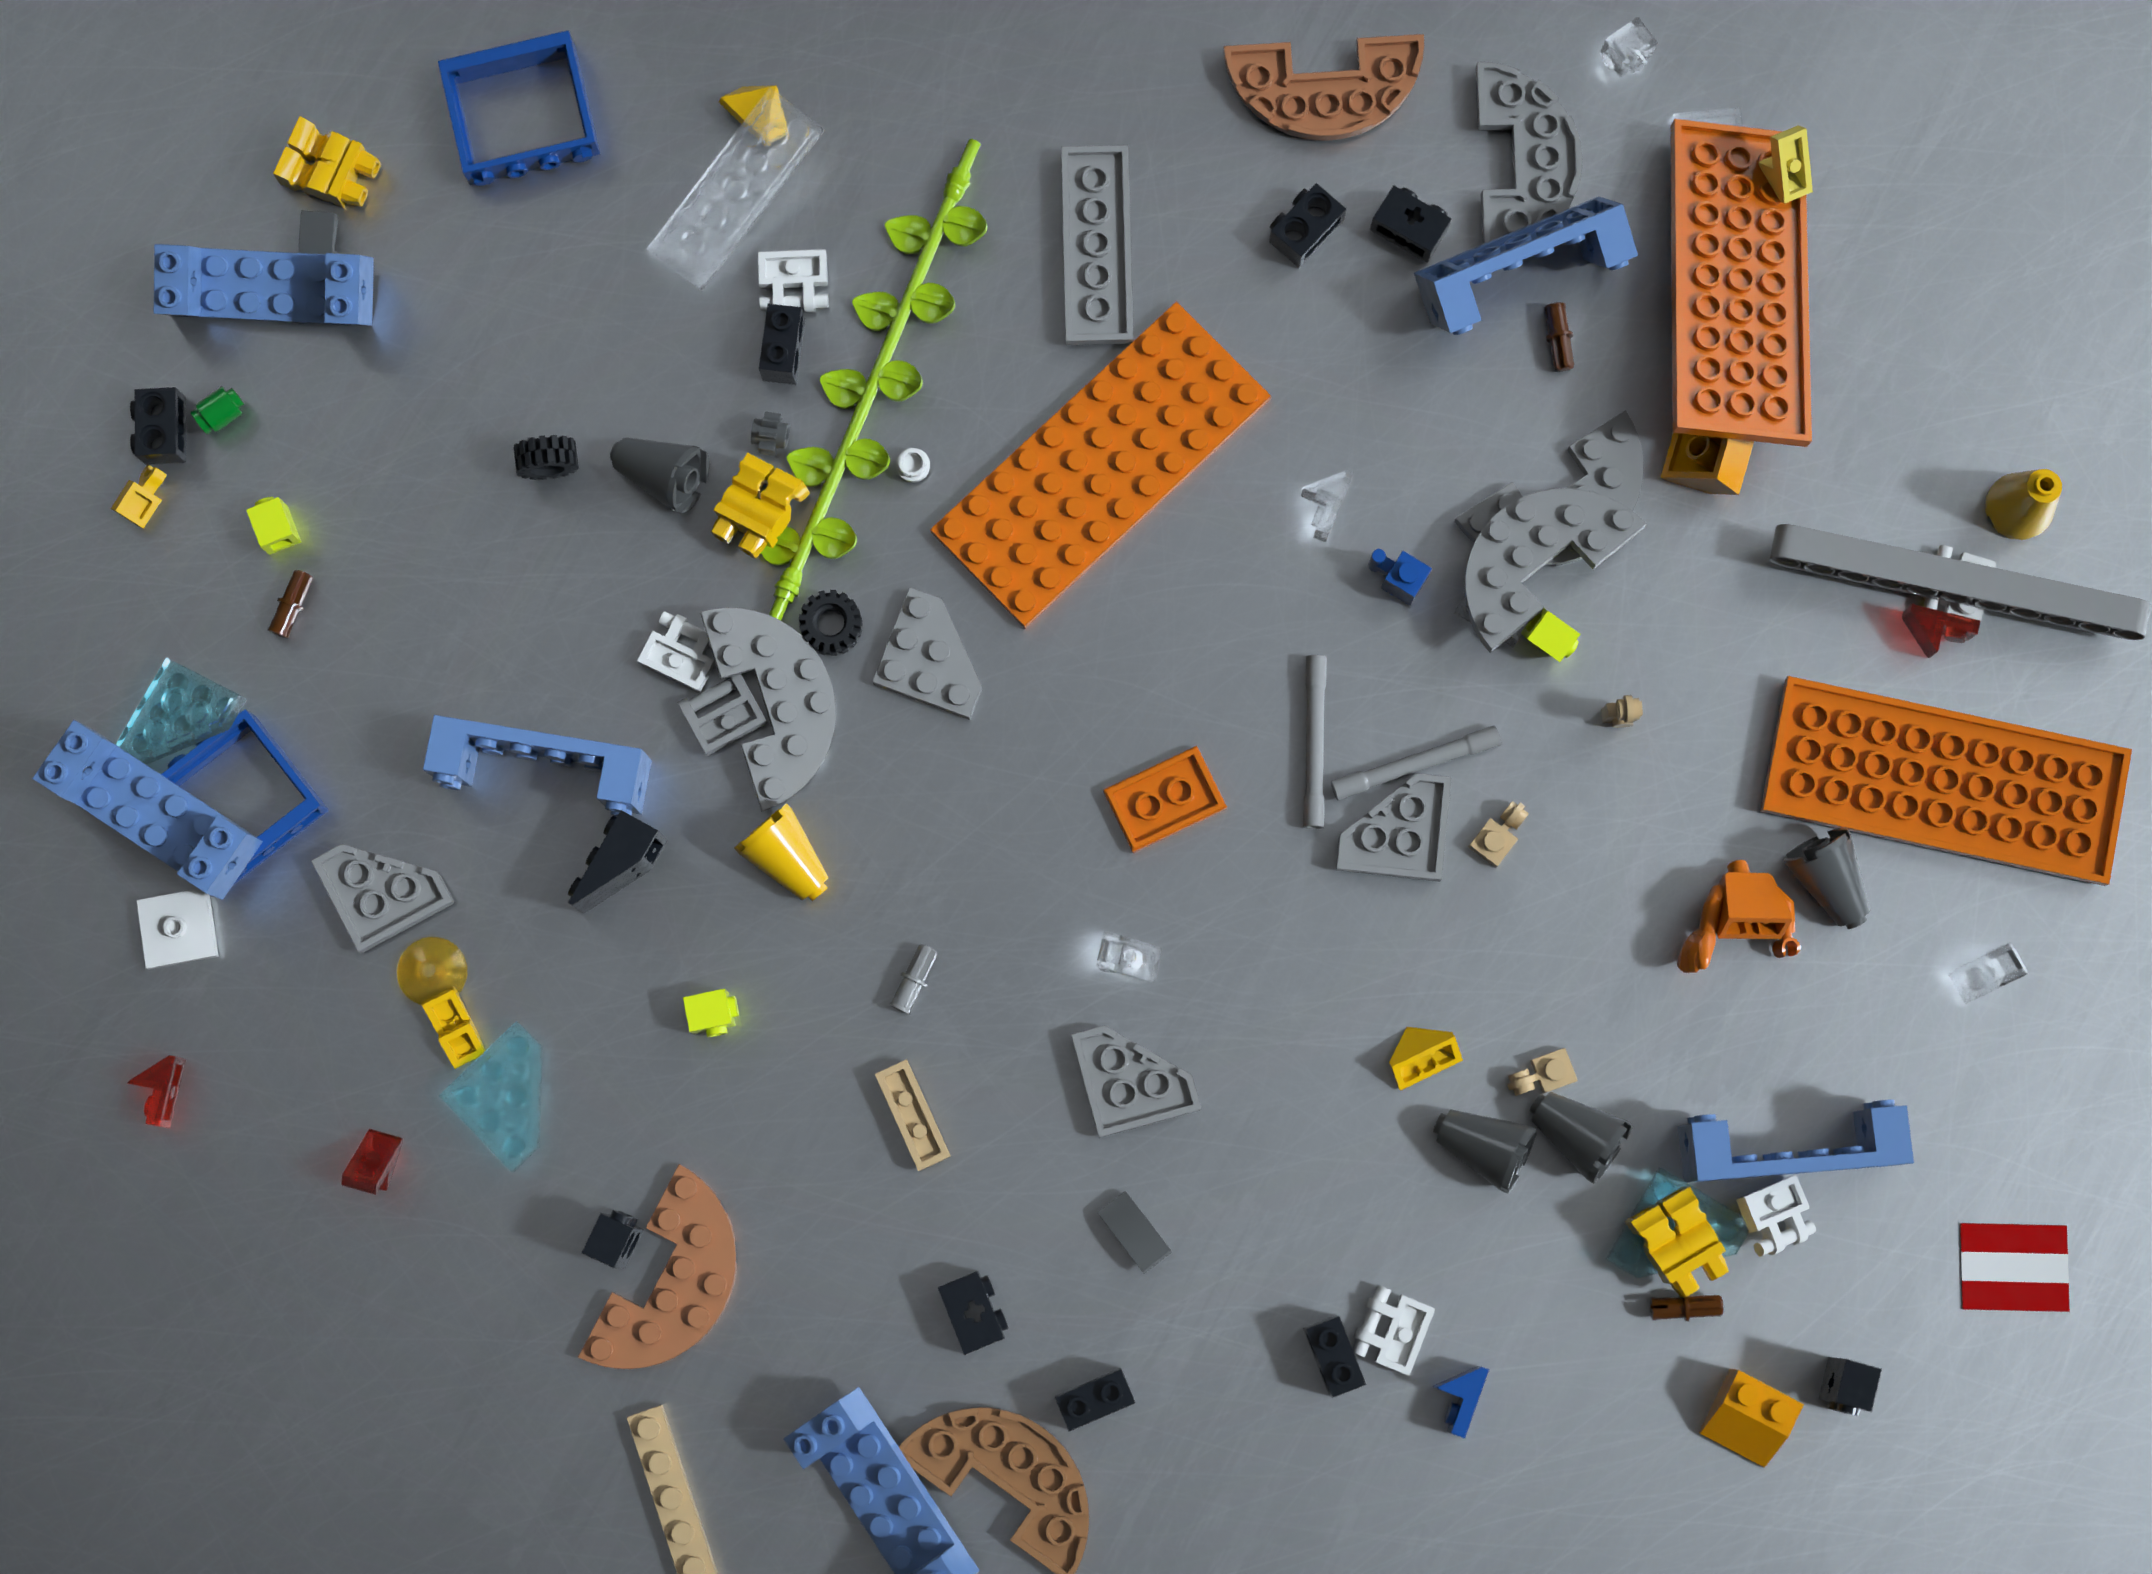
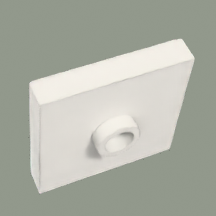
M198 888L136 900L146 969L152 970L219 957L209 894Z

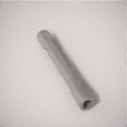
M1323 655L1306 656V791L1303 808V828L1307 829L1324 828V690L1326 688L1327 657Z
M1493 725L1426 751L1364 772L1359 771L1332 780L1331 787L1338 801L1365 792L1371 787L1429 767L1501 745V739L1497 728Z

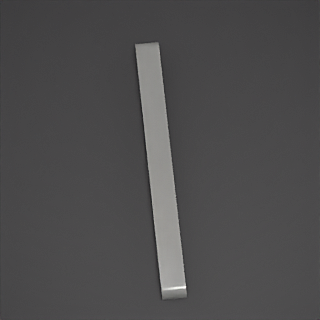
M1790 524L1776 526L1770 555L1772 563L1784 567L2121 639L2142 640L2146 635L2151 604L2146 600Z

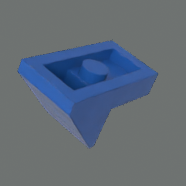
M1476 1366L1433 1386L1436 1389L1459 1397L1457 1404L1451 1402L1444 1421V1423L1449 1424L1447 1432L1462 1438L1466 1437L1489 1369Z

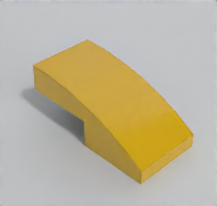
M454 986L422 1002V1007L438 1034V1041L454 1069L486 1054L483 1042Z

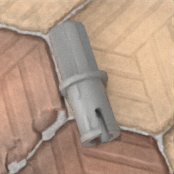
M923 944L918 946L906 973H901L903 979L892 1002L889 1004L890 1006L910 1015L922 986H927L925 980L937 957L936 950Z

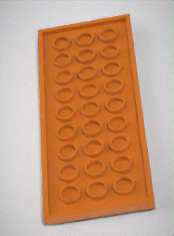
M1674 119L1670 125L1673 433L1807 447L1812 442L1806 195L1785 204L1780 202L1759 167V161L1772 156L1770 137L1783 131Z
M1176 301L1134 342L1124 349L936 523L930 531L1019 624L1026 629L1271 399V395Z
M1787 676L1784 682L1760 812L1833 828L1845 827L1852 832L2106 886L2110 884L2132 749Z

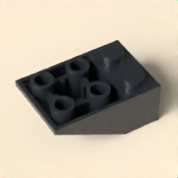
M622 810L617 817L613 815L604 828L603 834L606 837L601 846H595L586 860L588 868L583 877H577L568 891V896L571 897L568 903L582 913L591 910L649 872L668 840L657 829Z

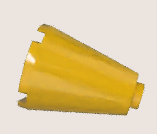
M2048 469L2007 474L1991 486L1985 500L1986 515L1990 517L1994 524V529L2009 539L2026 540L2035 537L2045 531L2053 520L2062 491V482L2055 472Z
M787 803L756 827L750 836L734 847L739 855L801 900L809 897L813 901L828 888L824 884L828 876L794 811Z

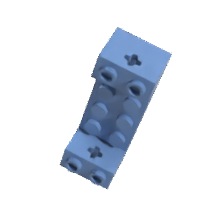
M1596 197L1414 272L1430 323L1449 333H1453V335L1470 331L1473 328L1472 324L1482 321L1470 281L1473 284L1481 283L1492 277L1491 273L1503 268L1504 271L1518 268L1523 265L1522 260L1533 255L1535 258L1547 256L1555 251V246L1566 243V245L1579 243L1583 259L1597 266H1602L1609 270L1625 267L1629 264V259L1638 256V252L1623 204L1602 197Z
M155 244L154 314L372 326L374 258L353 254L326 253L324 255Z
M438 715L433 717L423 770L433 777L432 781L440 783V787L452 790H460L461 785L472 787L480 747L482 752L493 755H503V750L516 753L517 758L537 761V756L549 758L550 763L569 767L571 762L585 764V769L601 772L597 799L605 806L606 810L611 811V815L618 816L621 810L631 816L632 813L642 815L652 760L640 748Z
M76 720L72 721L32 778L59 797L75 803L178 871L177 875L203 892L221 900L227 895L263 842L101 734Z
M1894 1099L1863 1103L1864 1110L1853 1112L1857 1146L1833 1149L1834 1155H1829L1828 1149L1798 1152V1158H1793L1792 1151L1764 1154L1763 1161H1757V1154L1732 1157L1728 1120L1717 1121L1716 1114L1687 1118L1688 1124L1677 1126L1684 1183L1914 1163L1907 1105L1895 1106Z
M860 1387L783 1438L803 1469L816 1460H821L894 1574H977L980 1571Z

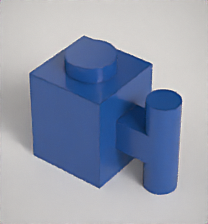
M1376 549L1373 551L1368 563L1371 571H1379L1386 576L1381 589L1409 606L1432 570L1431 567L1405 551L1401 552L1395 562L1388 558L1382 549Z

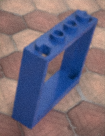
M569 30L438 61L462 171L470 185L484 186L493 183L494 179L507 176L518 178L526 175L528 171L536 169L552 170L559 167L561 163L570 161L585 162L593 156L600 154L578 56ZM567 59L585 138L475 164L457 84Z
M246 709L233 717L228 716L223 722V727L215 733L210 732L202 736L195 744L197 747L186 755L181 754L172 759L167 765L168 769L161 774L180 786L252 731L305 799L303 802L257 837L263 842L236 882L329 811L257 717Z

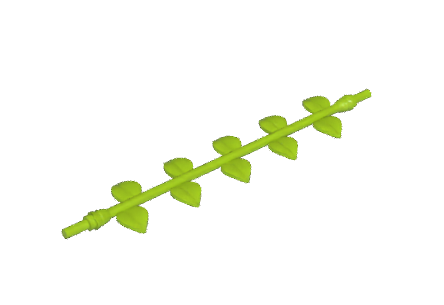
M968 139L957 167H953L951 173L947 174V183L943 190L944 199L932 227L927 219L916 215L896 217L885 223L888 235L898 251L904 254H914L919 251L921 253L900 303L893 295L886 292L862 294L855 297L852 301L860 320L866 328L872 331H881L889 327L868 380L866 381L862 373L852 369L830 371L823 374L819 379L827 397L836 407L847 409L857 404L835 458L833 459L829 451L819 447L797 449L790 452L786 457L796 478L802 480L807 487H815L823 484V487L802 537L800 538L796 530L787 526L782 534L777 537L778 541L774 548L766 545L761 552L764 559L774 566L790 563L774 586L776 590L773 596L776 599L769 613L774 618L782 620L788 603L792 604L794 598L798 597L802 581V570L813 545L822 556L828 559L842 557L856 546V533L847 522L834 517L825 518L845 467L847 466L854 476L862 480L872 479L889 467L890 457L885 448L877 441L866 438L858 439V436L879 387L885 396L892 401L906 400L916 394L922 387V376L913 365L905 361L895 360L890 362L911 310L922 322L931 324L946 318L955 308V300L945 287L936 283L923 284L943 234L945 233L947 238L956 246H968L978 241L987 232V222L980 212L967 206L955 207L956 203L965 194V190L970 186L971 174L969 172L981 145L980 142L974 139Z

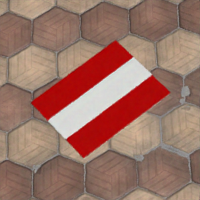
M1960 1223L1962 1309L2070 1312L2067 1225Z

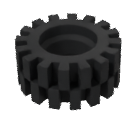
M543 435L536 439L531 437L528 438V441H519L513 447L516 473L521 478L526 479L530 477V480H536L537 478L547 480L548 477H552L555 479L559 478L560 475L568 476L569 473H575L579 469L576 442L571 437L567 438V436L563 435L557 437V435L545 437Z
M824 590L819 591L818 596H810L807 605L804 603L801 608L802 614H799L800 631L805 640L810 643L814 650H818L820 654L826 655V653H830L831 656H837V652L841 651L844 654L849 651L848 648L851 645L854 647L857 644V638L861 637L862 634L861 626H863L859 608L854 600L849 599L848 595L843 592L838 594L836 590H830V593H825ZM826 611H837L844 618L842 630L835 635L823 634L818 629V619Z

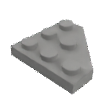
M910 587L873 679V684L970 720L981 693L982 685L943 600Z
M1416 773L1356 823L1342 832L1339 836L1336 870L1440 882L1443 872L1451 777Z
M341 844L311 860L355 947L360 953L373 948L455 903L440 873L432 869L412 865L345 844Z
M1106 1025L1071 1035L1099 1138L1202 1110L1194 1079L1190 1073L1125 1038Z

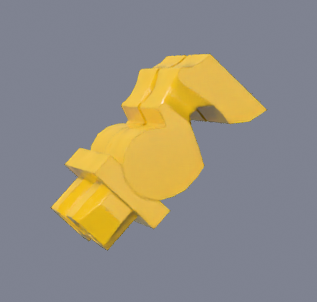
M299 116L287 142L290 148L285 146L273 172L279 184L293 191L302 190L306 195L311 194L323 201L334 203V205L344 208L346 203L362 207L367 198L368 190L365 186L355 182L359 174L374 179L381 167L379 159L366 152L362 143L350 140L334 131L321 135L313 123ZM306 161H316L312 165L306 163Z
M747 452L746 456L739 463L738 474L732 477V485L726 489L721 502L718 501L714 508L718 518L713 525L711 533L716 539L726 544H730L737 531L744 533L745 535L738 547L742 552L756 559L766 545L774 548L778 541L777 537L782 534L791 519V500L794 499L801 502L810 492L802 480L777 467L775 469L773 465ZM763 485H767L766 489L762 491Z
M1691 1187L1677 1189L1655 1202L1656 1205H1650L1624 1221L1634 1235L1637 1234L1643 1237L1645 1241L1643 1245L1644 1252L1658 1272L1662 1282L1671 1284L1672 1288L1682 1298L1700 1289L1691 1274L1698 1267H1702L1710 1281L1718 1279L1729 1272L1722 1253L1726 1250L1707 1221L1706 1214L1700 1211L1698 1207L1699 1201ZM1667 1217L1673 1219L1675 1223L1674 1231L1668 1226Z

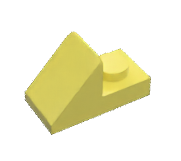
M1798 125L1771 136L1772 156L1759 161V167L1780 202L1785 204L1813 192L1807 128Z

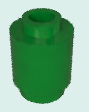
M221 386L196 403V409L190 413L208 435L213 430L217 433L241 416L243 412L240 407L244 405V402L233 388L226 391Z

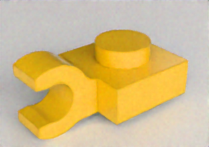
M147 464L140 475L139 483L137 484L129 480L110 509L144 529L162 501L154 493L163 483L167 474Z

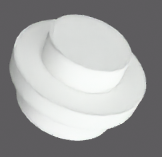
M917 448L904 450L896 460L897 473L907 482L923 480L930 470L928 456Z

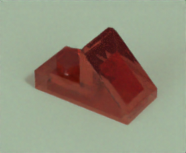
M1914 604L1904 610L1902 614L1903 621L1928 658L1938 652L1942 635H1944V639L1947 641L1964 643L1965 640L1968 641L1978 634L1980 620Z
M168 1055L127 1082V1084L153 1089L152 1096L150 1095L147 1098L144 1106V1116L147 1117L145 1124L170 1128L186 1059Z
M369 1129L343 1172L341 1185L376 1195L379 1189L387 1191L398 1160L403 1138Z

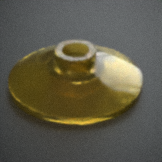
M426 937L411 944L403 952L397 968V978L401 990L411 1001L422 1005L423 1001L453 986L458 994H460L465 986L468 975L467 962L462 951L454 943L440 937ZM433 964L435 966L434 975L426 977L424 974L425 967Z

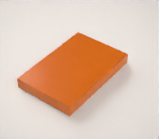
M1197 746L1103 790L1132 853L1140 851L1227 809Z

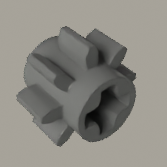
M765 411L764 419H754L751 431V444L758 445L759 454L776 456L777 449H786L790 425L782 423L783 418H781V414Z

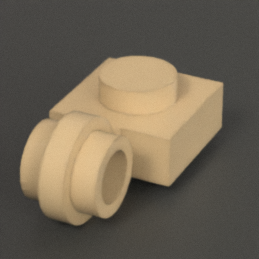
M1624 695L1623 699H1617L1616 703H1607L1601 709L1602 723H1612L1614 728L1633 726V722L1640 719L1643 715L1642 701L1639 698H1633L1632 695Z
M1512 801L1500 816L1505 821L1503 825H1499L1490 818L1468 847L1496 868L1518 840L1517 837L1507 830L1510 826L1517 830L1529 814L1524 810L1526 806L1521 802L1517 805Z
M1566 1048L1530 1060L1535 1074L1530 1075L1528 1069L1508 1076L1510 1083L1507 1085L1509 1090H1513L1515 1096L1534 1090L1533 1082L1538 1081L1544 1094L1574 1083L1578 1079Z

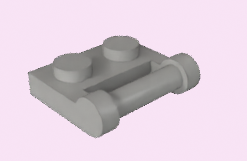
M741 674L731 676L689 700L686 697L677 702L707 756L768 723ZM738 689L740 697L698 719L696 711Z

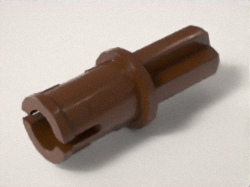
M1563 302L1551 303L1544 307L1549 333L1546 336V341L1551 345L1554 369L1559 372H1565L1574 367L1570 341L1573 338V332L1569 331L1566 304Z
M301 570L293 572L283 597L277 599L279 605L267 631L286 639L289 638L299 611L303 612L304 610L302 603L313 580L310 574Z
M1720 1295L1687 1296L1685 1298L1650 1297L1652 1321L1656 1319L1684 1318V1321L1688 1322L1690 1318L1722 1316L1724 1311L1723 1300Z

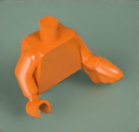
M1736 860L1727 866L1728 872L1723 874L1718 885L1711 888L1705 900L1699 928L1688 936L1682 946L1677 962V967L1684 973H1697L1699 969H1706L1709 966L1716 944V932L1718 938L1779 939L1772 946L1773 954L1777 958L1785 957V945L1788 947V956H1795L1799 953L1800 943L1797 939L1792 938V933L1795 932L1794 902L1777 886L1771 874L1750 873L1748 863L1745 860Z

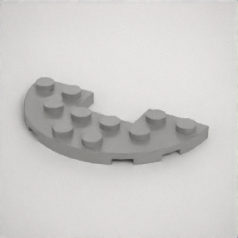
M1477 62L1475 68L1478 130H1512L1514 189H1484L1481 192L1483 244L1569 209L1580 182L1582 149L1571 115L1568 116L1558 101L1559 97L1540 80L1536 82L1528 76L1519 73L1520 70L1517 68L1492 62Z
M1625 410L1568 447V452L1585 476L1565 489H1579L1598 493L1621 503L1633 511L1642 486L1643 454L1636 428ZM1512 482L1458 516L1454 522L1475 543L1478 535L1493 516L1523 496ZM1569 545L1545 565H1564L1580 560L1582 557Z
M1561 488L1535 492L1501 509L1489 520L1478 535L1465 568L1464 595L1469 611L1468 616L1481 643L1491 653L1542 612L1544 606L1524 586L1523 582L1566 547L1571 545L1594 570L1645 528L1646 523L1621 503L1604 495L1579 489Z
M716 608L701 611L700 615L720 679L754 670L774 735L741 745L762 812L785 802L798 793L811 780L823 763L832 742L836 722V705L832 682L821 658L810 643L781 620L765 613L744 608Z

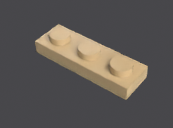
M906 1059L876 1073L877 1081L918 1171H922L950 1158L949 1150L908 1060Z

